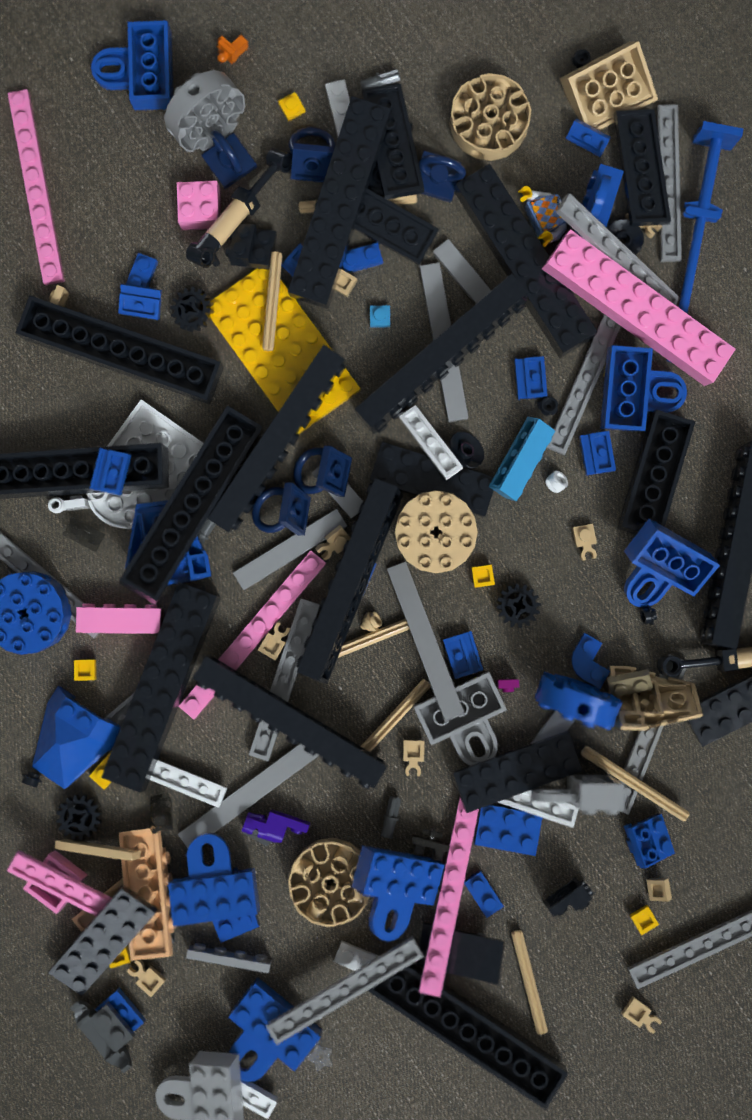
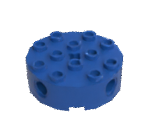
M36 571L9 574L0 580V646L3 649L21 655L37 653L46 650L61 640L69 628L72 612L71 605L65 594L66 592L59 582L50 575Z
M548 672L542 674L534 697L539 702V706L546 709L552 708L561 713V717L573 721L576 718L581 720V724L594 728V725H598L607 730L614 727L622 705V701L610 693L600 692V689L573 678L559 674L553 675Z

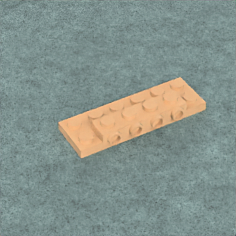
M161 827L119 832L121 848L141 850L139 859L133 861L121 860L123 885L157 908L156 914L129 943L130 959L133 961L170 957L173 955L171 933L174 932V928L177 926L173 927L168 883L173 879L172 874L168 873L167 865L170 864L171 856L168 851L166 852V847H162Z

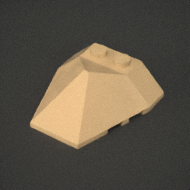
M610 666L609 677L636 672V668L631 666ZM649 671L653 690L617 697L622 701V705L614 728L621 730H646L702 717L703 712L695 683L673 677H668V679L655 676L656 673Z

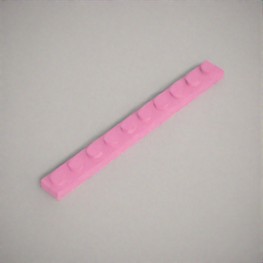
M27 89L8 93L43 284L46 286L65 282L30 94Z
M310 551L218 660L237 670L327 563ZM196 685L179 707L195 720L214 698L213 694L215 692L211 689L204 690Z
M460 797L419 992L437 997L441 996L479 811L477 809L466 813Z

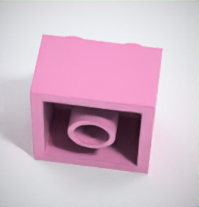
M217 181L177 182L178 223L182 230L209 229L221 215L220 188Z
M56 850L48 854L43 863L80 882H83L88 875ZM30 882L23 888L56 914L68 903Z

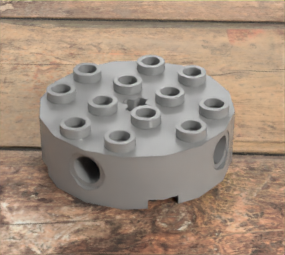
M211 70L195 73L184 85L178 86L175 89L174 96L164 114L166 129L187 152H194L196 149H201L202 151L211 149L215 146L211 138V131L216 129L226 138L237 126L238 122L236 120L239 114L244 112L245 98L224 72Z

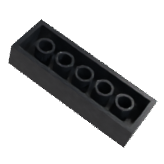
M657 409L651 413L617 529L637 535L648 519L665 527L696 421Z

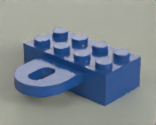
M168 21L128 22V47L107 48L98 52L93 58L91 71L96 82L108 90H129V100L134 110L167 109L173 97L172 32ZM106 65L121 66L120 71L117 73L101 72L102 67Z
M600 164L597 171L593 170L592 176L589 179L582 205L607 227L624 171Z
M615 345L608 347L600 429L646 431L647 412H654L657 409L669 413L683 405L687 396L684 380L673 372L651 370L653 348ZM660 386L673 387L676 389L677 395L674 399L660 398L657 395V389Z
M648 519L624 550L630 561L637 565L625 582L624 593L629 602L637 607H647V605L652 606L656 604L672 585L695 597L720 564L708 551L655 521ZM652 581L647 591L643 595L637 596L646 582Z
M206 833L194 839L187 851L189 877L172 879L168 883L173 927L257 915L260 911L255 868L232 871L229 846L219 835ZM205 843L213 846L215 862L212 865H207L203 860L202 846Z
M362 845L351 887L362 895L374 897L369 915V926L372 933L384 941L395 940L406 931L414 903L434 906L445 865L432 857ZM394 909L391 926L385 930L387 914Z
M258 977L233 1007L229 1018L244 1030L231 1046L229 1053L239 1054V1062L249 1050L255 1051L258 1055L249 1068L244 1069L240 1066L241 1080L245 1082L260 1079L277 1058L295 1071L319 1041L322 1034V1029L315 1023H312L276 1045L266 1024L294 1006Z

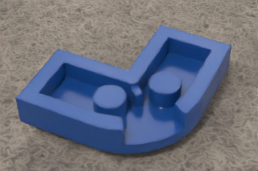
M583 633L571 655L572 667L578 677L601 689L610 673L609 670L593 661L602 643Z

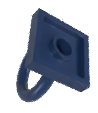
M306 127L292 134L289 140V149L292 153L291 179L324 182L336 146L334 138L328 132L319 128ZM304 136H317L325 140L328 146L298 144L297 141Z
M213 129L211 131V138L215 146L201 156L223 188L227 189L256 169L257 164L234 133L225 138L218 130Z
M423 151L419 161L424 184V193L421 194L451 203L457 181L462 180L466 175L464 166L461 162L452 158Z
M331 446L310 448L303 452L295 463L293 471L294 482L306 494H316L325 490L338 497H345L352 458ZM320 455L322 457L316 485L308 486L301 477L303 465L310 457Z
M285 483L284 488H269L255 500L252 508V520L259 530L266 533H275L286 527L297 536H305L311 497L293 483ZM273 495L283 496L278 523L273 525L263 523L260 518V509L264 501Z

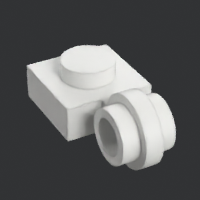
M71 496L70 500L65 501L59 497H53L48 502V508L53 513L90 508L88 500L82 498V496ZM59 502V507L55 509V503Z

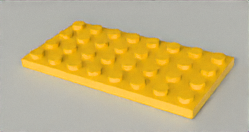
M257 268L211 300L214 305L210 309L214 313L210 314L209 317L212 318V322L279 412L322 346L325 345L330 349L331 347L296 299L290 297L288 288L280 279L274 350H263L270 270ZM346 368L339 378L336 376L333 379V388L328 395L323 394L321 397L323 403L317 412L314 410L309 415L311 421L305 429L301 427L298 434H301L361 391V388Z

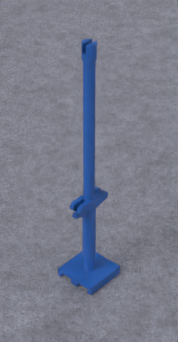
M703 121L702 127H699L697 134L693 135V144L708 146L709 150L699 201L685 202L683 207L686 208L683 211L684 217L696 219L678 307L687 314L705 222L716 223L721 218L723 211L710 203L721 149L731 151L741 139L743 128Z

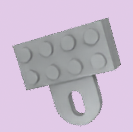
M485 672L455 686L465 715L445 722L435 696L413 706L431 745L450 737L461 760L470 766L495 757L498 744L488 719L507 709L489 672ZM472 736H478L485 748V753L481 757L475 756L470 747L469 740Z
M573 774L567 777V789L531 790V800L572 803L580 811H583L584 814H596V811H605V814L615 815L618 814V811H625L624 784L609 775Z
M199 1051L189 1064L190 1077L169 1076L157 1088V1105L162 1113L171 1119L244 1120L239 1054ZM167 1094H179L183 1096L185 1102L170 1100Z

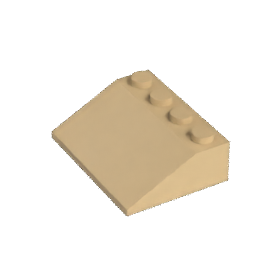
M639 41L628 42L560 78L566 97L578 119L597 130H601L614 123L616 111L639 110L658 100Z

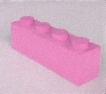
M82 604V607H77L76 632L158 634L162 625V609H158L157 605H145V608H136L137 605L124 604V608H116V604H103V608H95V604Z

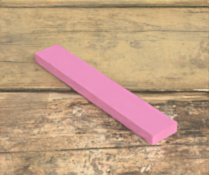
M19 850L7 869L8 872L95 916L111 899V897Z

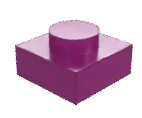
M519 679L496 680L497 688L502 689V692H514V688H519Z

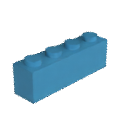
M527 417L489 487L504 498L517 501L522 495L526 483L532 477L536 465L542 459V454L551 442L555 430L539 418Z

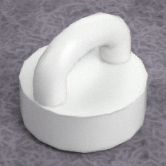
M554 471L545 481L547 487L555 493L561 492L568 486L566 476L560 471Z

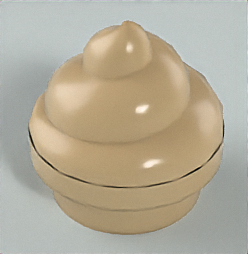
M367 612L362 619L360 627L364 630L375 632L382 626V621L377 612Z

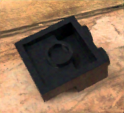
M240 223L230 235L231 245L226 246V257L229 258L230 265L270 270L271 253L274 252L277 232L274 230L257 229L256 224Z
M574 877L546 898L543 903L553 917L556 915L561 916L568 910L567 907L569 905L575 911L588 907L589 901L592 900L591 896L594 893L584 880L579 881Z

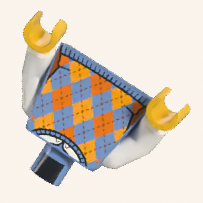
M524 186L518 191V193L524 195L520 198V201L529 200L526 202L525 212L540 242L545 241L542 245L546 247L549 243L558 241L567 229V222L556 213L562 201L558 194L552 195L547 192L534 191L530 187Z

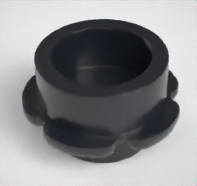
M585 49L578 50L574 57H572V64L578 69L590 63V53Z
M550 396L544 397L539 402V409L545 416L554 415L558 411V401Z
M649 605L640 609L642 623L653 625L654 620H657L655 609Z
M28 771L27 774H22L24 777L21 782L37 788L39 782H42L39 779L40 775Z

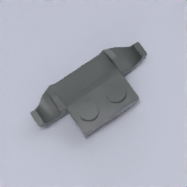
M82 1000L70 1007L71 1011H74L78 1029H81L104 1057V1060L119 1067L123 1074L131 1068L132 1059L124 1045L135 1036V1033L110 1002L97 1012L90 1004Z

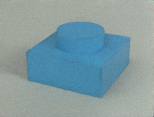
M390 305L370 306V328L390 327Z

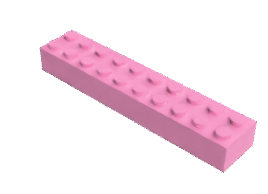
M571 229L564 235L542 268V270L704 386L714 383L736 350Z

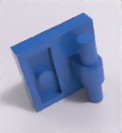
M655 814L634 825L631 823L624 825L628 838L626 840L630 853H633L637 866H640V868H648L675 854L662 814Z

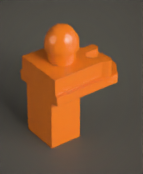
M240 35L230 43L223 36H220L217 40V48L220 49L217 60L220 63L228 60L233 64L248 49V41Z

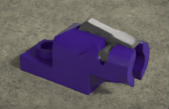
M273 809L270 811L268 818L265 817L266 815L249 812L242 832L248 837L268 846L271 842H282L287 827H290V831L302 835L303 832L307 833L311 822Z

